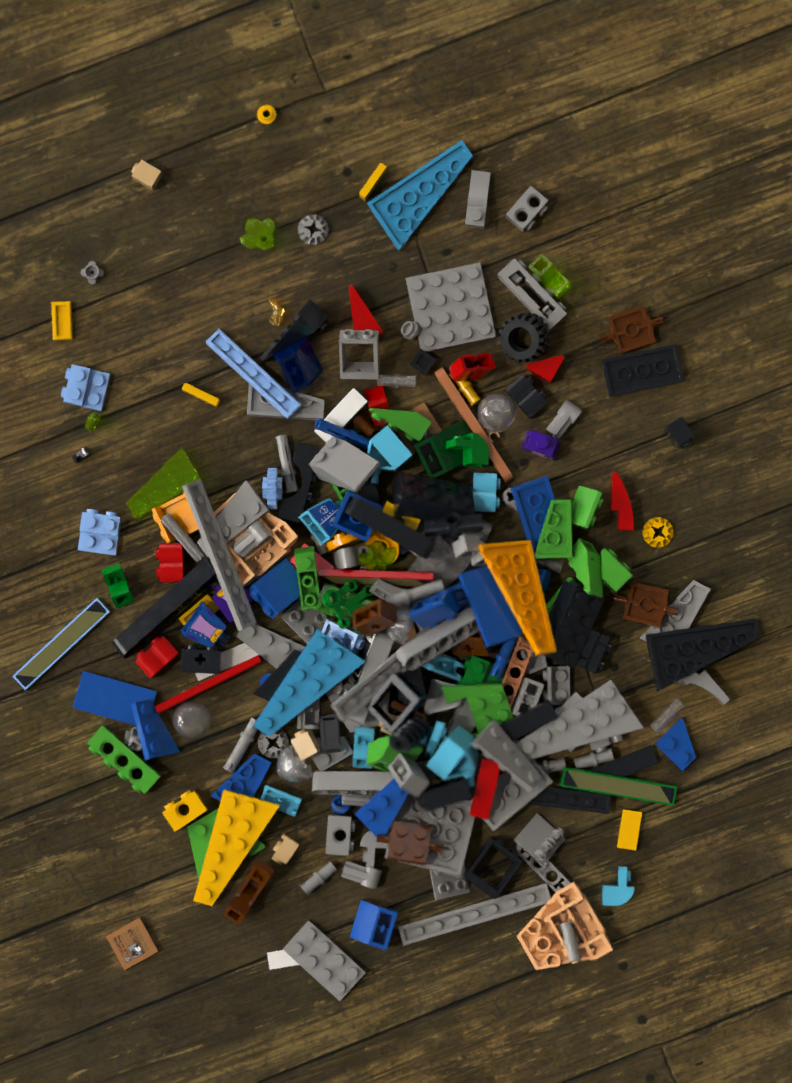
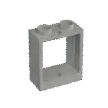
M370 329L340 330V379L379 380V331ZM345 343L373 344L374 362H346Z

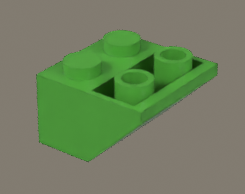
M578 486L571 504L572 526L585 531L588 527L591 528L596 519V516L593 515L595 509H600L604 499L601 497L602 492Z
M604 548L599 553L602 583L615 593L632 576L630 573L631 569L624 562L620 564L616 560L618 556L611 549L606 550Z
M390 735L378 738L368 745L367 765L384 772H391L388 766L399 753L416 761L423 750V746L416 744L407 753L403 751L398 752L390 745Z

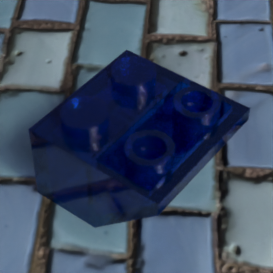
M307 337L273 354L293 393L311 385L323 371Z

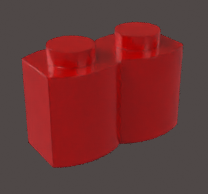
M479 353L476 356L465 354L449 367L452 379L455 381H465L468 378L478 380L488 374L495 367L492 355L489 353Z
M180 543L159 544V548H156V559L160 560V567L156 569L157 579H160L161 583H177L185 577L184 547Z
M157 636L150 643L152 646L147 651L143 649L136 655L138 658L135 661L136 664L150 679L180 654L165 636L161 638Z

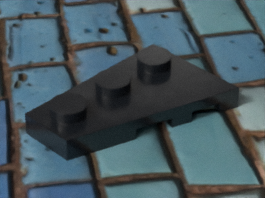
M294 649L253 694L270 701L302 652Z

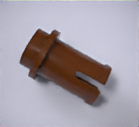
M359 413L352 421L354 427L357 426L370 437L377 428L364 418L365 415Z

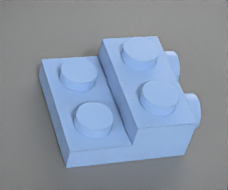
M71 365V368H67L65 379L68 380L67 387L63 386L61 391V398H64L63 402L102 411L111 374Z
M87 509V512H82L78 551L116 556L122 518L117 517L115 512L106 511V515L98 514L99 510Z
M326 619L322 632L357 655L358 651L365 645V640L363 639L365 634H357L351 627L341 629L337 622Z

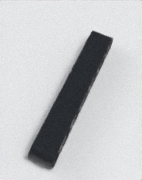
M210 557L201 561L114 639L112 644L124 659L136 653L218 580Z

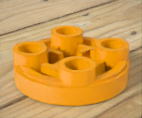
M343 532L335 535L334 538L329 539L325 543L328 552H333L361 541V539Z

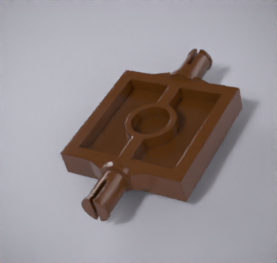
M641 306L608 317L610 333L599 337L602 344L613 340L618 353L622 354L656 343L653 327L664 324L662 316L651 320L646 313L645 307Z
M632 582L627 596L615 594L614 602L625 605L623 620L661 628L666 613L678 616L679 608L668 606L670 590Z
M394 820L389 836L377 834L376 842L388 844L387 860L425 866L429 852L436 851L442 853L443 844L431 843L432 826Z

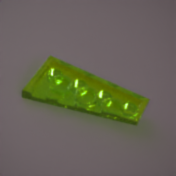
M181 447L126 502L136 520L151 512L152 508L158 507L182 493V486L201 479L183 448Z

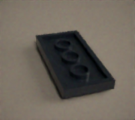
M676 344L601 360L609 398L684 382Z

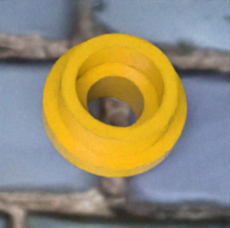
M270 105L261 106L257 112L258 120L263 124H271L276 119L275 109ZM265 111L270 112V116L264 117L263 113Z

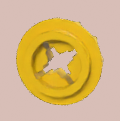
M662 517L648 520L643 527L644 540L655 548H661L669 544L674 535L673 526ZM664 526L662 528L663 536H657L653 539L655 534L653 528L659 529Z

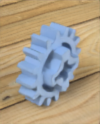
M268 468L267 477H263L262 499L267 500V508L269 510H277L278 500H282L283 495L282 477H278L277 468Z

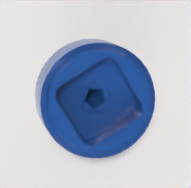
M342 795L335 796L331 802L332 811L337 815H345L350 810V805L342 804Z

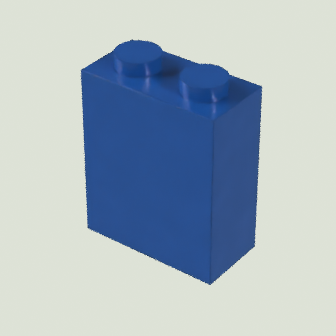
M287 558L248 589L252 599L257 601L262 606L263 612L272 619L300 598L297 570Z

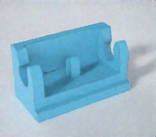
M442 653L421 665L426 669L460 681L461 675L456 673V669L464 667L462 663L456 661V658Z
M265 785L260 798L280 804L277 810L294 817L302 801L299 797L269 785Z

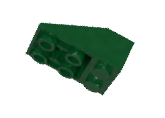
M465 420L459 421L422 439L420 442L412 444L428 477H438L463 464V451L446 449V441L453 439L454 436L470 434Z

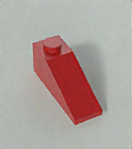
M350 285L349 294L354 330L370 329L379 331V337L384 335L383 330L354 287Z

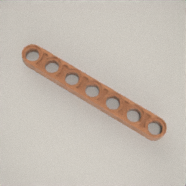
M440 368L434 372L471 432L480 435L487 443L489 459L503 481L507 483L514 477L445 370Z
M523 631L502 681L503 688L506 685H511L514 688L513 695H506L510 710L533 653L530 643L524 639ZM518 650H526L528 657L525 660H520L517 657ZM518 667L521 670L520 677L513 678L510 675L511 668Z

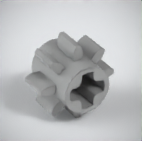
M133 727L125 733L124 744H128L129 749L134 751L142 749L137 727Z

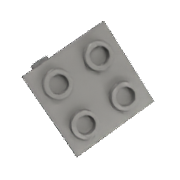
M301 599L281 616L307 644L317 629L322 631L326 619L333 620L329 615L317 611L315 608L302 610Z
M537 813L514 841L543 866L564 842L565 838L563 835L564 831L561 828L554 829Z
M463 863L460 878L430 870L435 900L470 893L468 880L462 876L466 870L465 863Z

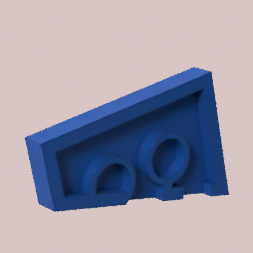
M151 699L132 703L131 707L145 760L180 752Z
M254 754L211 797L221 801L224 789L254 797L272 762Z
M393 778L365 803L355 815L376 837L377 834L386 835L409 792L402 789L396 779Z

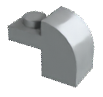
M392 828L388 829L386 836H389ZM370 830L363 836L360 847H368L367 850L363 851V862H366L367 867H374L375 848H387L388 844L376 842L377 837Z

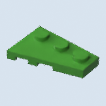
M571 499L550 501L535 550V559L572 557Z

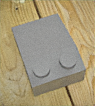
M332 437L320 452L315 455L309 465L320 480L357 492L378 468L380 463L345 440Z

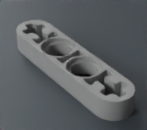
M517 844V853L555 892L561 888L559 886L554 888L553 885L557 884L561 878L564 879L561 882L564 886L570 884L549 860L542 867H535L533 865L534 858L531 857L528 861L526 858L529 855L526 852L521 853L520 850L522 848ZM549 871L557 873V879L553 882L547 880L546 875Z

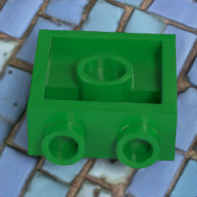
M471 656V659L467 658L463 667L466 669L464 677L461 676L460 681L456 685L502 684L507 669H504L501 679L496 678L497 672L495 676L489 675L494 666L493 663L476 656Z

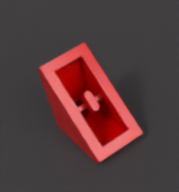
M559 355L529 363L525 367L527 371L550 384L563 362L564 356Z
M382 385L364 390L369 408L389 409ZM372 417L374 427L388 424L384 420L379 422Z

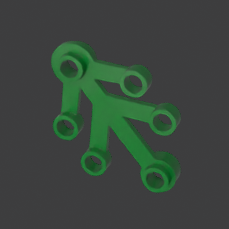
M354 580L346 581L344 586L337 591L329 589L323 593V604L327 608L333 609L339 619V628L346 629L351 625V620L345 616L340 606L345 607L353 619V611L366 606L358 602L365 597L373 595L370 591L369 594L365 591L366 588L370 590L371 585L363 586L359 593L349 599L341 597L357 589V583ZM343 620H345L346 626L343 625Z

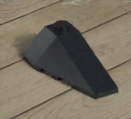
M311 299L293 318L294 324L286 327L280 335L281 338L279 340L276 339L259 358L262 363L308 339L318 331L322 332L328 326V317Z

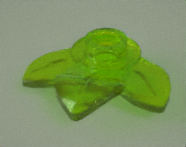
M269 217L263 220L262 223L255 218L247 219L245 225L247 234L239 238L240 242L250 249L256 247L261 250L270 249L274 243L272 235L275 230L274 222ZM263 238H267L265 242H261Z
M376 540L369 545L367 553L359 555V563L370 571H386V566L395 559L396 549L395 547L384 549L381 542Z

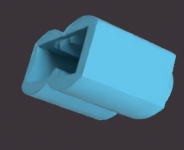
M473 473L475 512H495V509L499 508L500 497H496V489H500V478H497V474Z

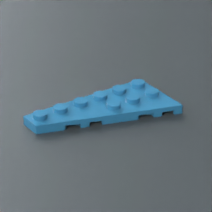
M462 140L367 203L398 251H400L473 157Z
M317 629L253 726L267 736H271L366 661Z

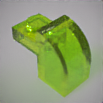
M542 253L528 266L532 274L540 280L543 287L549 289L558 299L572 286L570 281L559 273L554 264Z

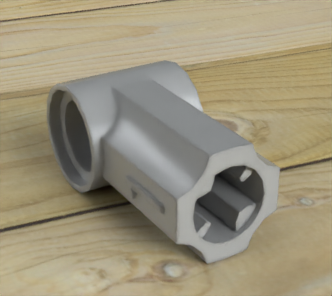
M567 399L558 410L556 417L546 428V431L559 440L569 425L574 423L582 410Z
M258 520L247 529V533L233 544L234 550L242 558L246 557L257 546L268 541L272 535L261 520Z
M346 861L341 877L359 882L363 886L377 889L382 870Z

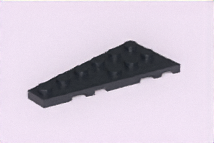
M757 618L647 634L645 637L656 691L659 692L759 639L761 636Z

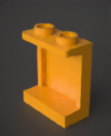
M185 493L161 506L152 508L153 519L158 523L161 529V536L167 543L178 541L161 522V519L168 513L188 535L199 530Z

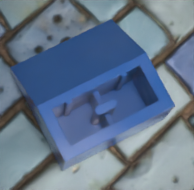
M361 900L350 937L365 944L387 950L398 911Z

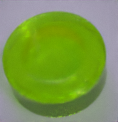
M92 412L86 420L85 429L93 432L99 423L100 415Z

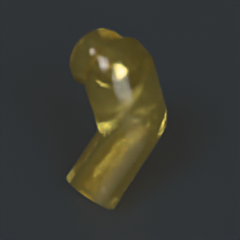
M273 297L267 302L273 310L269 322L273 326H278L283 321L285 311L278 300Z

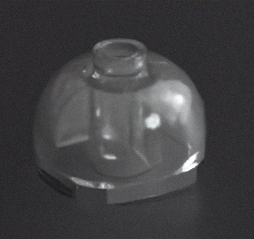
M492 393L481 400L478 407V420L489 431H505L515 420V405L507 395Z
M398 606L397 624L386 628L388 637L402 645H405L414 622L408 615L412 609L411 607Z
M190 700L183 702L176 708L173 713L172 722L174 729L179 735L194 739L201 737L208 731L211 724V716L204 704Z
M293 744L280 752L277 760V773L281 778L291 783H301L313 776L311 763L307 765L305 760H300Z

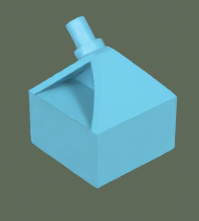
M388 426L369 441L367 455L380 463L371 475V484H378L381 471L395 473L412 459L410 451Z
M458 726L445 739L426 766L444 780L464 776L468 787L475 786L474 776L478 766L479 753L478 748L475 749L471 744L476 738L461 726Z

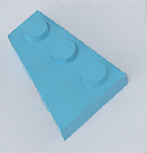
M436 720L424 757L431 759L439 739H444L447 728L444 727L443 722Z

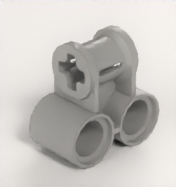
M368 546L348 547L331 553L335 569L341 570L370 562L373 558V551ZM360 553L365 554V557H360Z

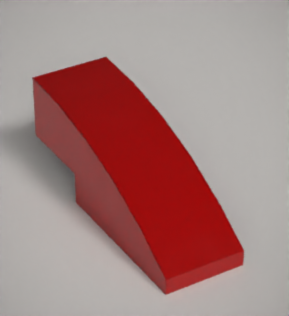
M612 472L610 512H618L617 531H634L633 512L628 493L617 472Z
M482 758L469 815L488 820L500 771L497 762Z

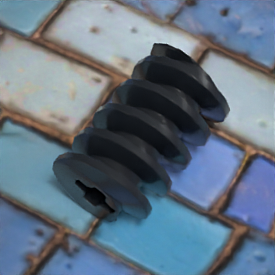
M414 715L390 735L389 742L391 747L398 752H409L431 733L430 726L422 716Z

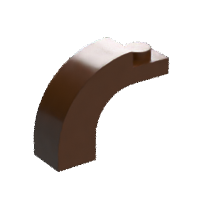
M258 859L223 915L239 925L275 869Z

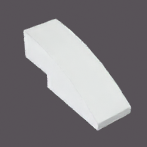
M353 388L324 420L344 428L368 402ZM314 430L326 443L334 437L320 430Z

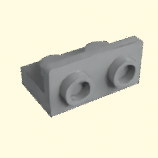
M547 666L546 670H543V682H547V689L543 690V701L549 699L552 705H563L570 698V667Z

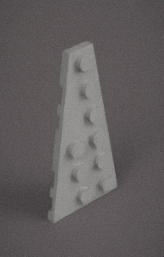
M609 680L560 713L558 718L542 725L515 745L530 760L642 729L643 727L613 682Z

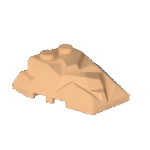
M235 493L214 512L216 518ZM269 512L259 519L272 535L268 541L257 546L243 558L235 552L233 544L247 533V530L227 545L243 588L251 584L255 579H260L290 552V547L299 538L286 522Z
M575 882L558 890L517 935L518 940L536 970L569 963L567 949L563 945L564 937L560 924L565 922H573L575 937L579 941L577 945L581 957L580 961L595 960L613 950L604 926L586 895L581 892Z

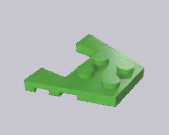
M501 683L441 686L447 704L466 697L478 731L471 734L475 738L479 736L491 721L495 720L500 725L513 718Z
M218 809L187 827L198 879H200ZM257 839L248 853L252 856L266 846Z

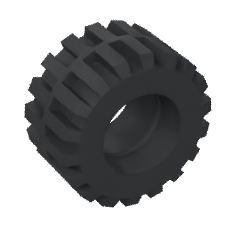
M530 312L510 317L507 319L508 321L502 324L503 328L499 330L501 336H498V341L502 343L499 345L500 349L503 348L505 350L502 353L509 355L508 359L511 361L515 359L517 363H527L545 354L544 352L549 348L547 344L551 343V339L548 338L551 332L547 331L546 328L549 326L547 323L543 324L544 319L542 317L537 318V314L530 315ZM520 327L528 330L531 335L532 342L529 348L522 346L518 340Z

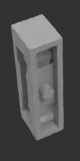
M514 258L498 273L497 277L532 314H537V318L542 317L544 319L543 324L547 323L549 326L546 329L551 331L566 317L567 313L565 311L567 309L561 302H555L552 298L554 295L549 289H543L539 285L540 280L534 274L530 275L526 271L527 266L521 260L517 261ZM517 273L525 279V284L546 305L542 309L543 314L539 311L540 307L518 285L522 278Z

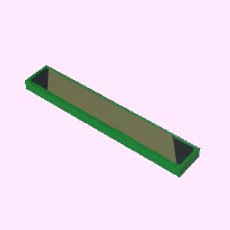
M564 766L560 781L561 787L674 806L677 786Z

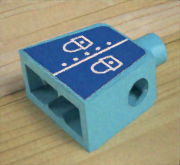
M328 498L309 508L299 516V519L321 545L331 539L338 530L332 524L341 504L339 500L333 503Z

